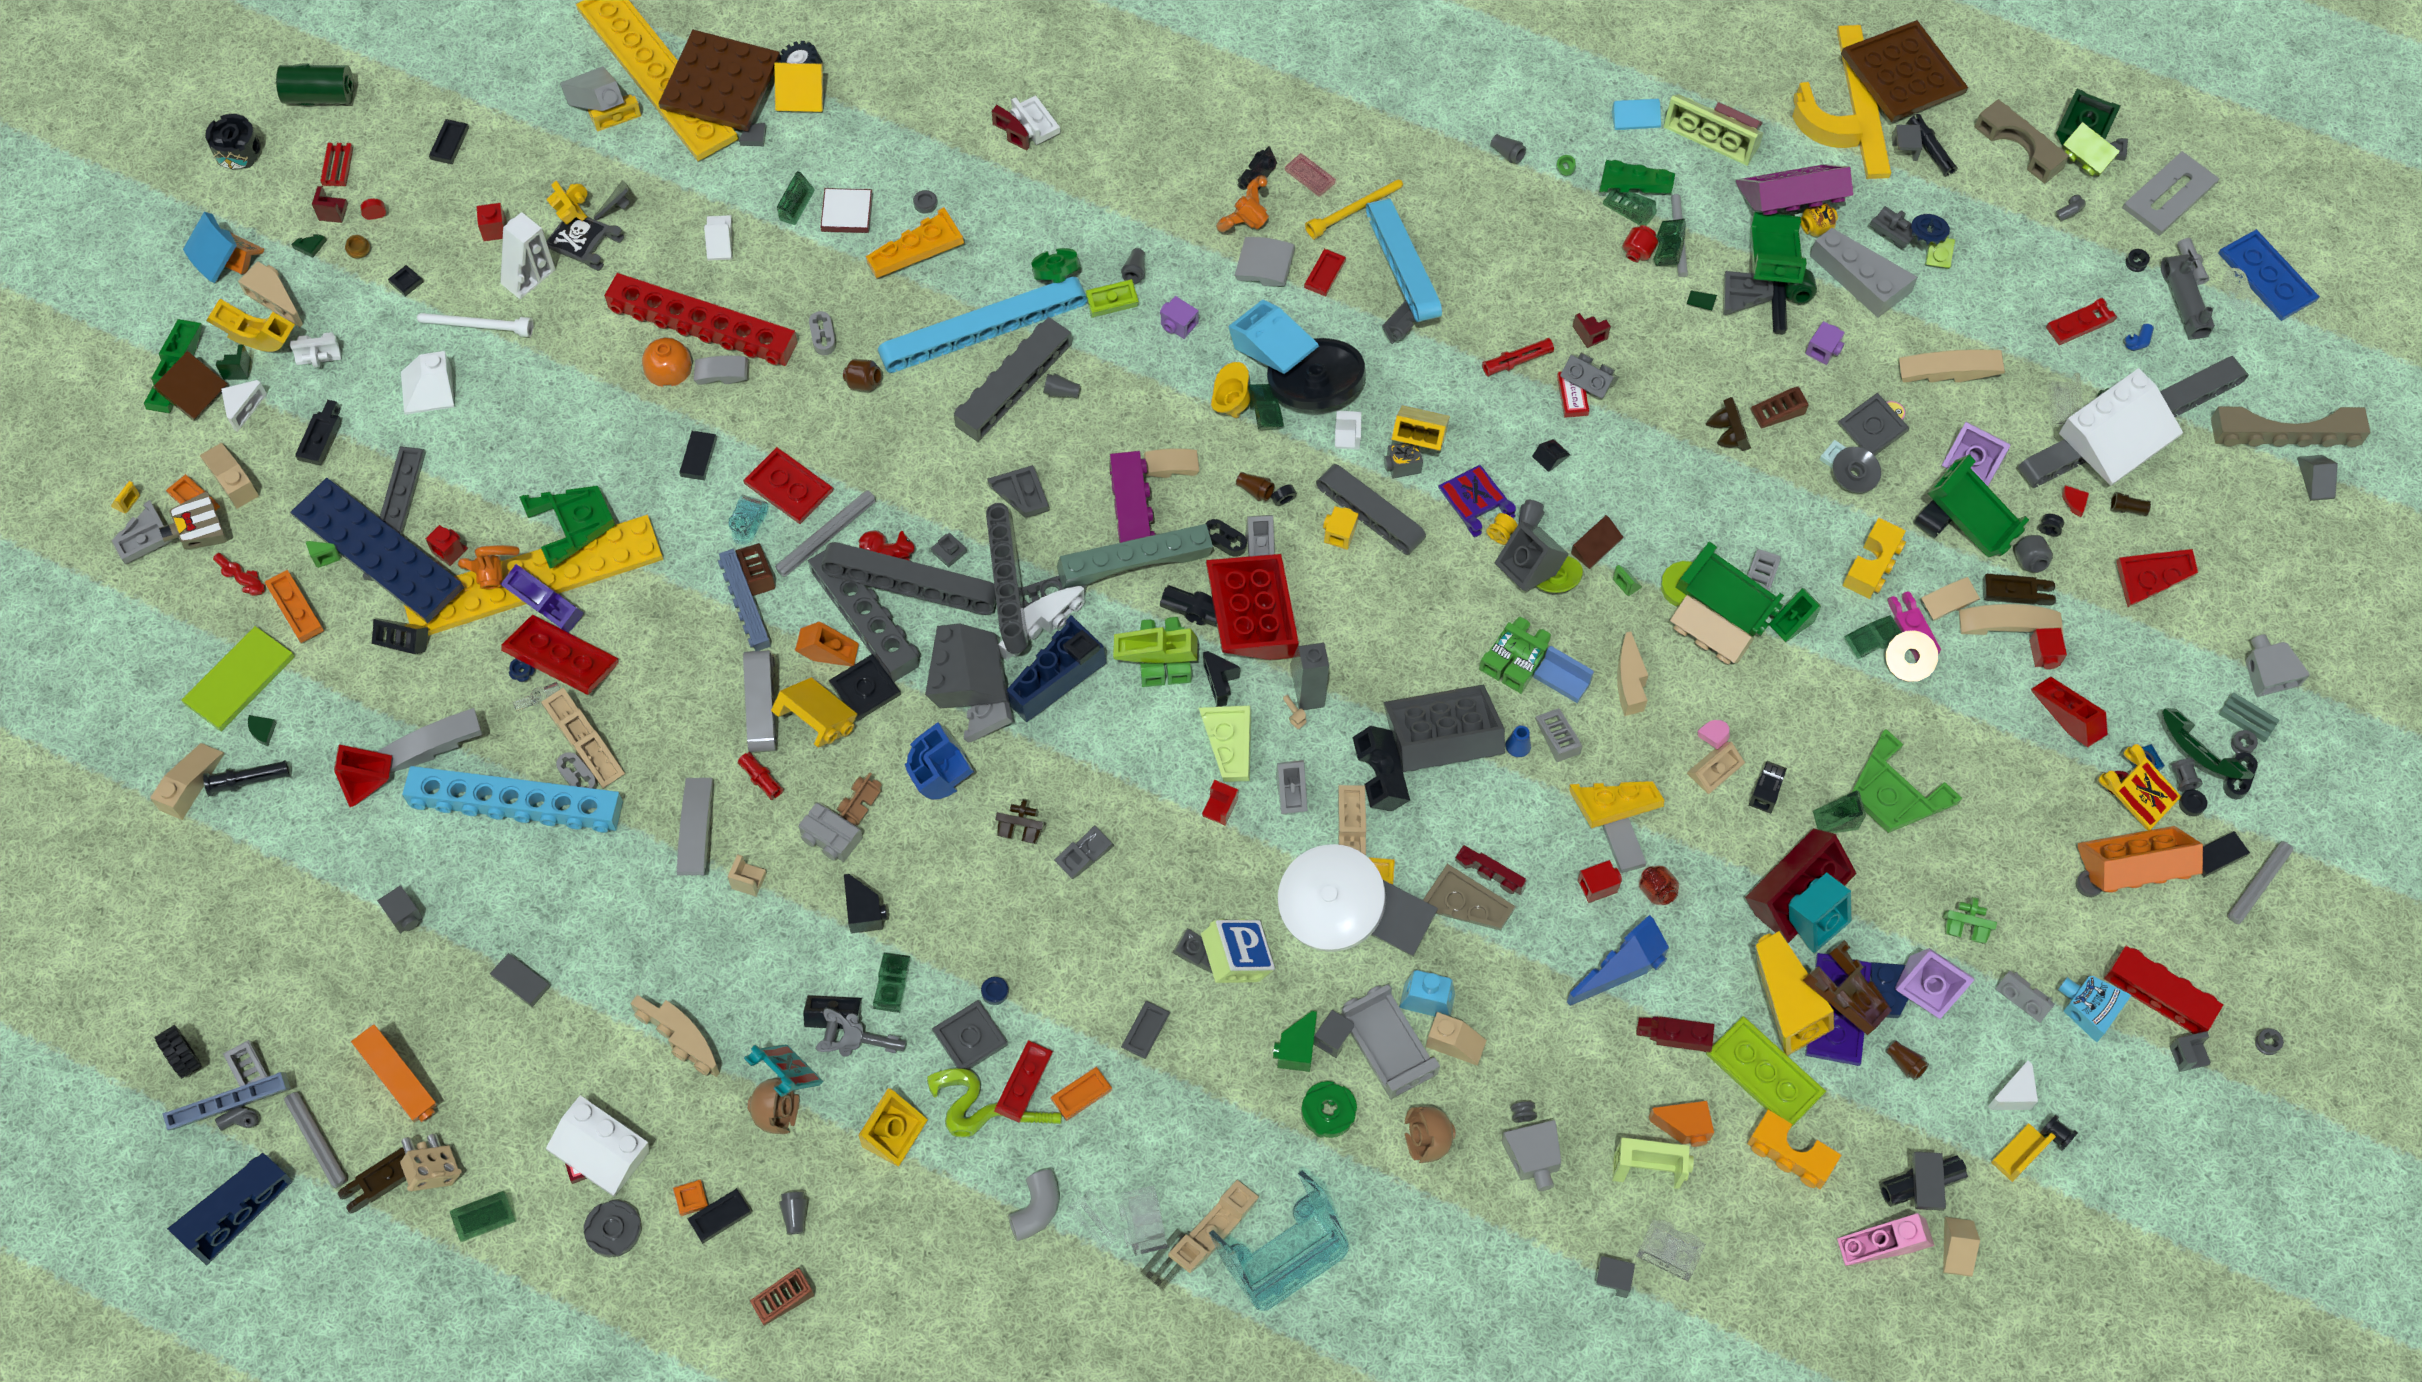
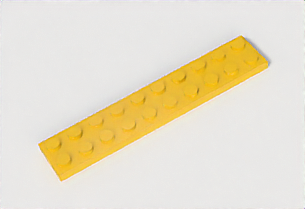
M583 0L576 4L577 10L697 161L738 140L737 133L732 127L660 109L658 103L678 60L629 0Z
M647 514L616 524L551 569L548 566L542 549L501 561L503 580L515 564H517L559 594L661 561L663 557ZM469 571L454 576L465 588L429 623H426L405 605L404 607L409 624L428 627L429 636L525 605L526 603L502 585L495 589H480V584H477L476 573Z

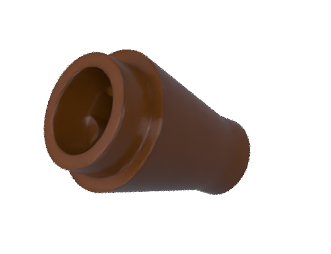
M1241 472L1236 479V485L1258 501H1268L1274 492L1275 485L1271 482L1270 478Z
M1898 1041L1892 1043L1886 1052L1907 1078L1911 1077L1913 1080L1920 1078L1929 1066V1063L1925 1061L1926 1057Z

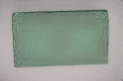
M799 171L795 173L777 205L780 221L791 225L797 224L815 191L813 186Z
M505 1191L449 1211L460 1242L516 1222L509 1197Z

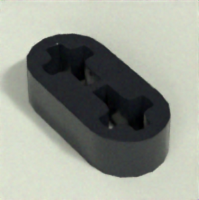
M1211 519L1205 523L1213 546L1232 557H1238L1245 553L1247 539L1242 533L1218 519ZM1216 528L1219 529V534H1218V533H1214L1213 535L1210 534V529H1211V530H1216ZM1231 542H1240V547L1237 545L1234 548L1231 547Z
M2242 752L2237 754L2235 759L2240 763L2245 761L2247 769L2255 776L2258 767L2257 759L2250 753ZM2226 776L2223 784L2224 793L2231 799H2242L2250 790L2254 776L2252 779H2238ZM2237 779L2241 780L2239 784V791H2236L2234 789L2235 785H2233Z

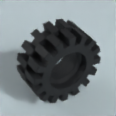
M176 1025L171 1026L154 1037L164 1057L181 1079L202 1067L195 1052Z

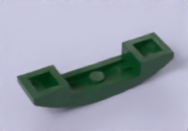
M2165 708L2162 711L2165 723L2176 742L2199 764L2223 776L2238 779L2253 778L2254 774L2237 759L2223 758L2221 760L2193 737L2190 731L2194 728L2195 724L2179 710Z

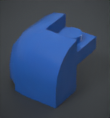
M939 722L918 736L910 744L912 748L907 756L905 767L917 790L926 798L934 800L952 795L957 792L955 786L974 772L960 745Z

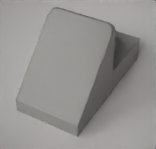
M1273 515L1247 516L1245 537L1248 541V556L1274 554Z

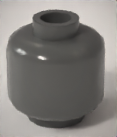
M2040 535L2023 537L2015 548V555L2023 569L2029 572L2044 571L2049 567L2053 559L2051 548L2044 537Z

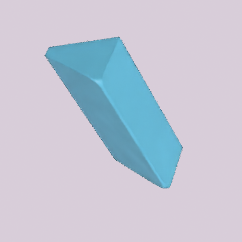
M1659 99L1613 102L1611 112L1615 130L1661 128Z

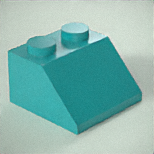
M1825 873L1820 879L1813 880L1808 889L1801 895H1796L1789 904L1790 922L1814 954L1852 921L1851 890L1828 873Z

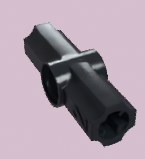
M1170 585L1165 587L1160 607L1182 614L1189 622L1194 623L1196 621L1197 625L1207 623L1217 627L1213 600L1210 595L1199 591L1192 594Z
M1958 1155L1943 1160L1945 1187L1967 1179L1966 1165ZM1913 1168L1908 1170L1906 1174L1880 1184L1881 1194L1890 1207L1915 1198Z

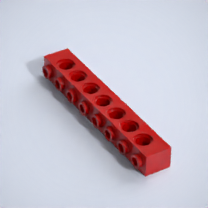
M616 273L604 295L608 308L616 314L624 313L638 321L646 320L654 323L659 328L665 329L667 327L676 330L683 336H695L702 342H713L721 345L726 350L734 349L743 352L751 358L759 357L772 365L780 364L786 366L798 344L795 330L620 273Z

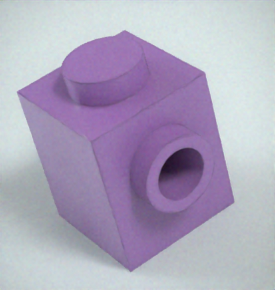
M1177 296L1170 302H1166L1160 310L1161 325L1164 330L1171 334L1175 333L1183 339L1199 323V310Z
M1823 321L1810 340L1805 354L1827 365L1833 355L1838 356L1842 351L1845 343L1841 341L1845 332Z

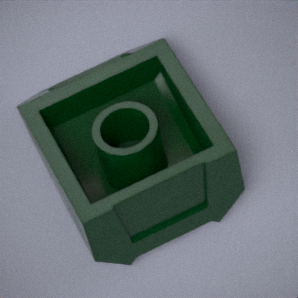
M2077 88L2056 132L2061 145L2068 140L2082 122L2103 139H2106L2121 105L2102 100Z

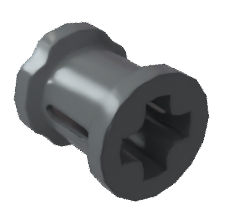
M2193 758L2179 760L2171 765L2172 771L2176 772L2180 783L2178 785L2179 791L2195 790L2202 786V780L2197 777L2194 769L2195 761Z

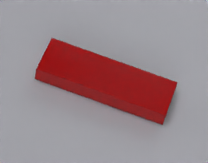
M1029 1040L1027 1041L994 1112L1020 1123L1052 1056V1050Z

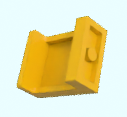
M812 677L780 690L771 709V712L778 717L792 711L818 732L814 745L817 747L827 743L831 744L842 736H848L854 728L853 722L857 716L855 711Z

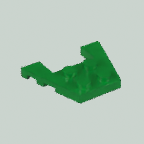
M598 486L567 489L566 493L552 495L551 492L541 493V497L519 496L528 518L553 509L565 534V538L541 546L550 569L615 526L612 515Z

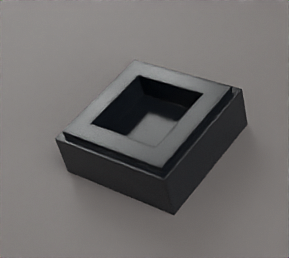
M407 265L388 279L389 283L405 297L424 283L423 279Z
M1081 630L1063 644V648L1074 660L1082 665L1100 650V645L1085 631Z

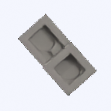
M714 356L696 359L694 381L698 385H703L719 380L724 384L747 380L748 358L746 356Z

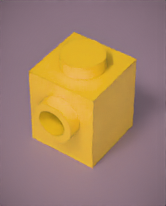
M1334 506L1332 514L1326 515L1323 528L1326 529L1324 543L1348 550L1357 527L1359 513L1349 508Z

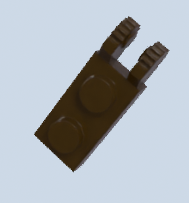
M1989 573L1983 577L1984 600L2024 604L2036 603L2037 605L2047 606L2056 603L2055 595L2037 593V591H2054V581L2037 579V577Z
M403 1147L357 1175L355 1180L338 1191L340 1199L345 1200L362 1188L364 1193L346 1206L350 1214L357 1212L368 1205L369 1202L372 1203L406 1181L400 1163L405 1156Z

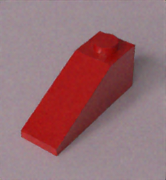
M2049 677L2031 688L2032 693L2062 728L2086 747L2093 745L2108 735L2106 711L2053 677Z

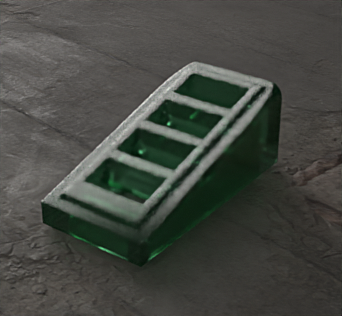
M1613 188L1603 201L1604 206L1638 225L1647 226L1657 213L1655 200L1630 191L1629 193L1620 192L1619 188ZM1618 196L1622 197L1619 202H1615Z

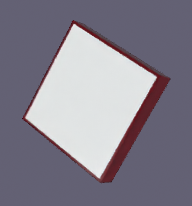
M824 188L821 232L869 233L872 189Z

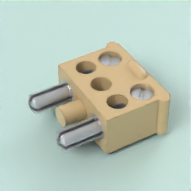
M430 1134L427 1137L431 1148H428L426 1142L423 1141L416 1145L418 1150H415L410 1137L402 1139L401 1143L405 1156L400 1163L408 1183V1191L451 1186L462 1171L456 1165L450 1146H441L437 1134Z

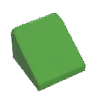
M306 541L310 557L316 567L320 568L340 561V554L334 544Z
M1621 565L1616 566L1613 580L1627 596L1642 588V585L1625 567Z

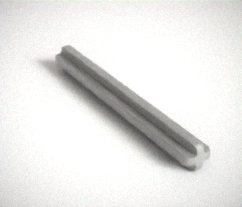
M869 490L864 491L775 566L777 572L783 577L787 576L875 503V496Z

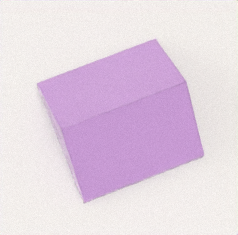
M1965 422L1942 466L1948 469L1955 460L1970 454L1976 461L1971 469L1988 486L2002 464L2011 444Z
M1928 948L1909 957L1895 988L1898 992L1941 1019L1972 984L1974 977Z

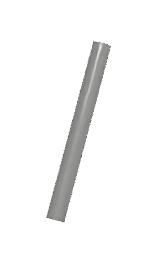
M1674 194L1671 196L1678 276L1687 277L1681 196Z

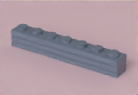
M734 548L719 553L720 560L717 561L720 569L724 568L725 573L722 574L725 582L729 581L730 586L727 587L730 595L734 594L735 599H732L735 608L739 607L740 612L737 613L740 621L745 623L743 625L745 634L750 636L748 638L750 648L754 647L755 651H760L771 647Z
M279 1072L162 1114L167 1130H175L236 1107L289 1090L291 1087L286 1072Z

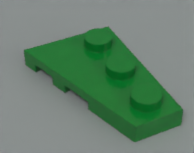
M1606 160L1599 192H1608V188H1619L1620 192L1629 193V189H1640L1644 193H1672L1675 173L1666 169L1647 168L1640 164H1627L1619 160Z

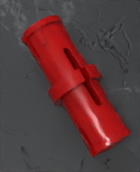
M751 752L745 753L739 758L738 765L751 777V782L754 785H758L770 800L782 794L783 788L772 778L770 770L767 767H763Z

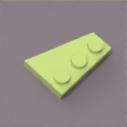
M1250 706L1199 708L1223 781H1250Z

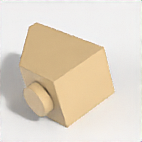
M1437 1012L1426 1047L1478 1066L1487 1040L1465 1022Z

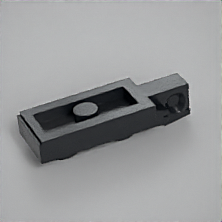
M327 399L323 411H318L317 414L313 413L295 454L298 461L322 465L341 419L338 416L341 408L338 406L337 401Z

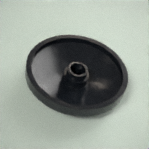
M1314 338L1319 347L1285 374L1268 366L1267 380L1269 389L1277 400L1298 409L1317 410L1339 405L1353 397L1364 384L1366 370L1361 353L1352 345L1340 340Z

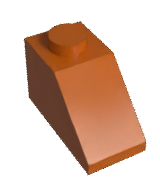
M819 621L800 628L795 651L812 661L853 666L859 643Z
M1707 1101L1652 1108L1649 1114L1651 1123L1681 1144L1691 1143L1692 1147L1703 1146L1711 1140L1714 1134Z

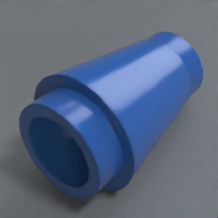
M1517 726L1506 740L1505 747L1510 755L1524 757L1530 752L1531 740L1527 727Z

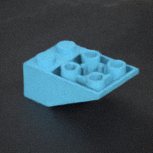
M1263 299L1228 326L1236 350L1283 374L1319 347L1318 343L1280 307Z

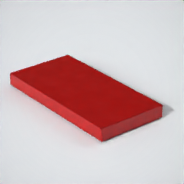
M533 614L501 644V651L586 695H589L618 665L619 659Z

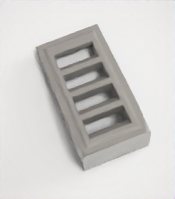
M1757 549L1748 577L1765 583L1766 586L1760 585L1770 591L1781 557ZM1755 569H1756V570H1759V571H1762V572H1764V573L1770 574V575L1767 576V575L1761 574V573H1759V572H1756Z
M1560 708L1535 717L1556 762L1581 753L1582 745ZM1557 717L1558 721L1546 724L1545 720ZM1561 725V729L1551 732V728ZM1564 733H1565V735H1566L1565 737H1562V738H1559V739H1556V738H1555V736H1558V735H1561V734H1564ZM1567 741H1569V743H1570V744L1565 745V746H1563V747H1561V746L1559 745V744H1562V743L1567 742Z
M248 1040L223 1053L240 1087L269 1077L252 1041ZM249 1053V1058L237 1064L235 1059ZM252 1062L254 1063V1067L241 1073L240 1069ZM257 1071L259 1072L260 1076L246 1083L244 1078Z

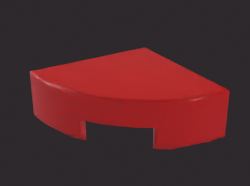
M2065 485L2062 490L2063 500H2065L2073 514L2082 517L2089 493Z

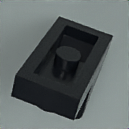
M1209 651L1203 652V665L1216 706H1226L1227 696L1231 695L1228 681L1240 678V667Z

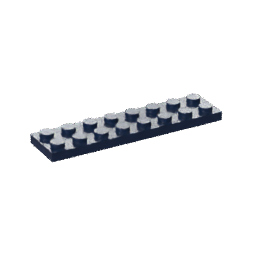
M327 477L290 511L294 518L324 542L334 544L339 554L426 623H429L465 588L459 580Z

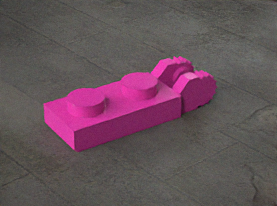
M1910 591L1902 594L1903 602L1908 609L1905 612H1902V606L1896 596L1889 597L1888 605L1895 616L1894 620L1900 632L1918 631L1926 634L1934 641L1939 654L1941 648L1919 607L1917 608L1916 600ZM1910 649L1915 660L1918 661L1919 655L1917 651Z

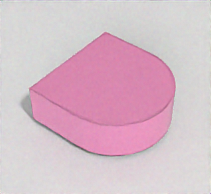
M1722 720L1709 721L1698 730V737L1714 748L1719 749L1729 740V726Z

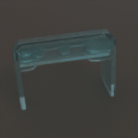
M1303 1170L1298 1175L1307 1195L1298 1200L1294 1205L1293 1217L1296 1224L1252 1254L1245 1245L1237 1243L1229 1246L1214 1230L1209 1232L1223 1264L1251 1304L1260 1311L1271 1309L1340 1262L1346 1256L1349 1249L1347 1239L1324 1189Z

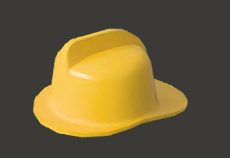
M1232 362L1225 365L1219 371L1214 382L1211 399L1213 410L1239 418L1240 413L1248 407L1250 403V393L1248 391L1249 370L1246 365L1241 362Z

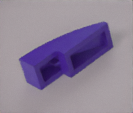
M515 564L500 584L568 633L584 614L583 611L517 564Z

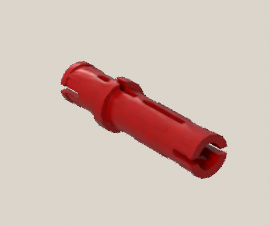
M1546 338L1512 352H1502L1501 356L1482 362L1483 371L1486 376L1505 369L1510 371L1516 365L1554 352V345L1550 338ZM1533 350H1537V351H1535V352H1532V353H1530V354H1527V355L1522 356V355L1525 354V353L1531 352V351H1533ZM1514 358L1513 360H1510V361L1505 362V363H1503V364H1499V363H1501V362H1504V361H1507V360H1509V359Z

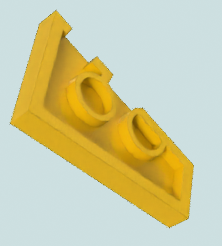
M1653 781L1621 782L1619 786H1604V783H1594L1593 787H1580L1579 784H1570L1569 787L1572 797L1591 829L1664 807V798Z

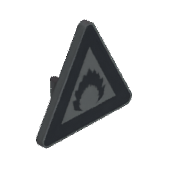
M623 180L593 217L595 220L599 219L615 203L622 209H625L630 203L629 199L624 196L628 192V187Z

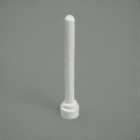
M419 313L417 315V321L420 323L514 331L520 337H531L534 328L533 319L527 317H520V319L515 321L427 313Z

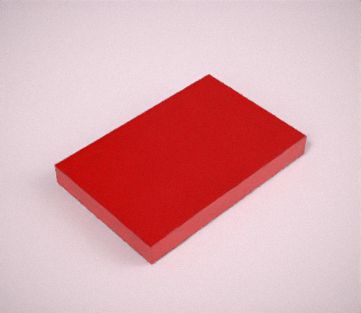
M778 447L743 480L746 486L798 524H801L834 491L831 485Z

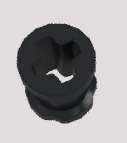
M2056 1114L2040 1132V1134L2047 1136L2053 1133L2056 1136L2053 1141L2059 1145L2061 1151L2078 1134L2076 1130L2071 1131L2060 1122L2059 1116Z

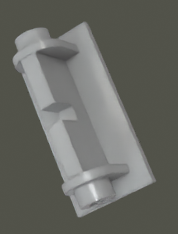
M2009 971L1995 989L2041 1023L2055 1005L2051 1001L2052 998H2049L2037 988L2032 990L2030 988L2031 984L2018 975V972L2013 973Z

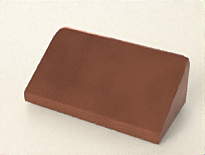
M1605 515L1573 545L1571 554L1587 568L1591 569L1623 539V535L1612 520Z

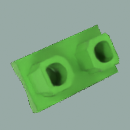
M1972 897L1969 904L1959 903L1958 909L1967 911V914L1948 910L1944 911L1943 919L1946 920L1945 934L1960 938L1964 924L1973 926L1970 940L1986 944L1990 932L1996 930L1997 922L1975 916L1976 914L1985 916L1987 908L1978 906L1979 900L1976 897Z

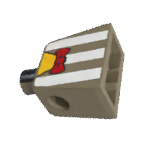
M208 491L172 508L170 514L174 523L159 527L164 542L180 538L184 549L206 547L227 542Z

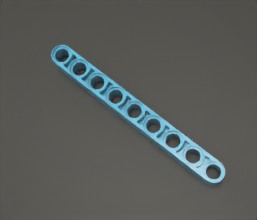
M1069 277L1063 282L1051 283L882 343L877 351L886 371L894 373L940 357L942 353L945 355L965 348V346L968 347L988 340L987 337L991 339L1010 332V329L1014 331L1033 324L1032 322L1036 323L1048 317L1051 318L1055 314L1059 315L1082 307L1087 303L1086 293L1077 277Z

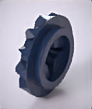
M1934 214L1918 215L1913 219L1910 227L1912 235L1917 236L1918 241H1926L1927 245L1930 242H1933L1935 245H1938L1940 241L1945 242L1950 233L1948 223L1943 218ZM1929 226H1931L1932 233L1928 232L1927 228H1929Z

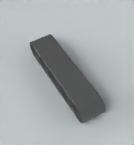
M1333 464L1316 481V485L1322 493L1326 492L1325 495L1342 508H1349L1359 513L1358 520L1364 521L1363 523L1378 535H1383L1382 538L1403 554L1410 555L1426 538V533L1420 525L1341 466Z

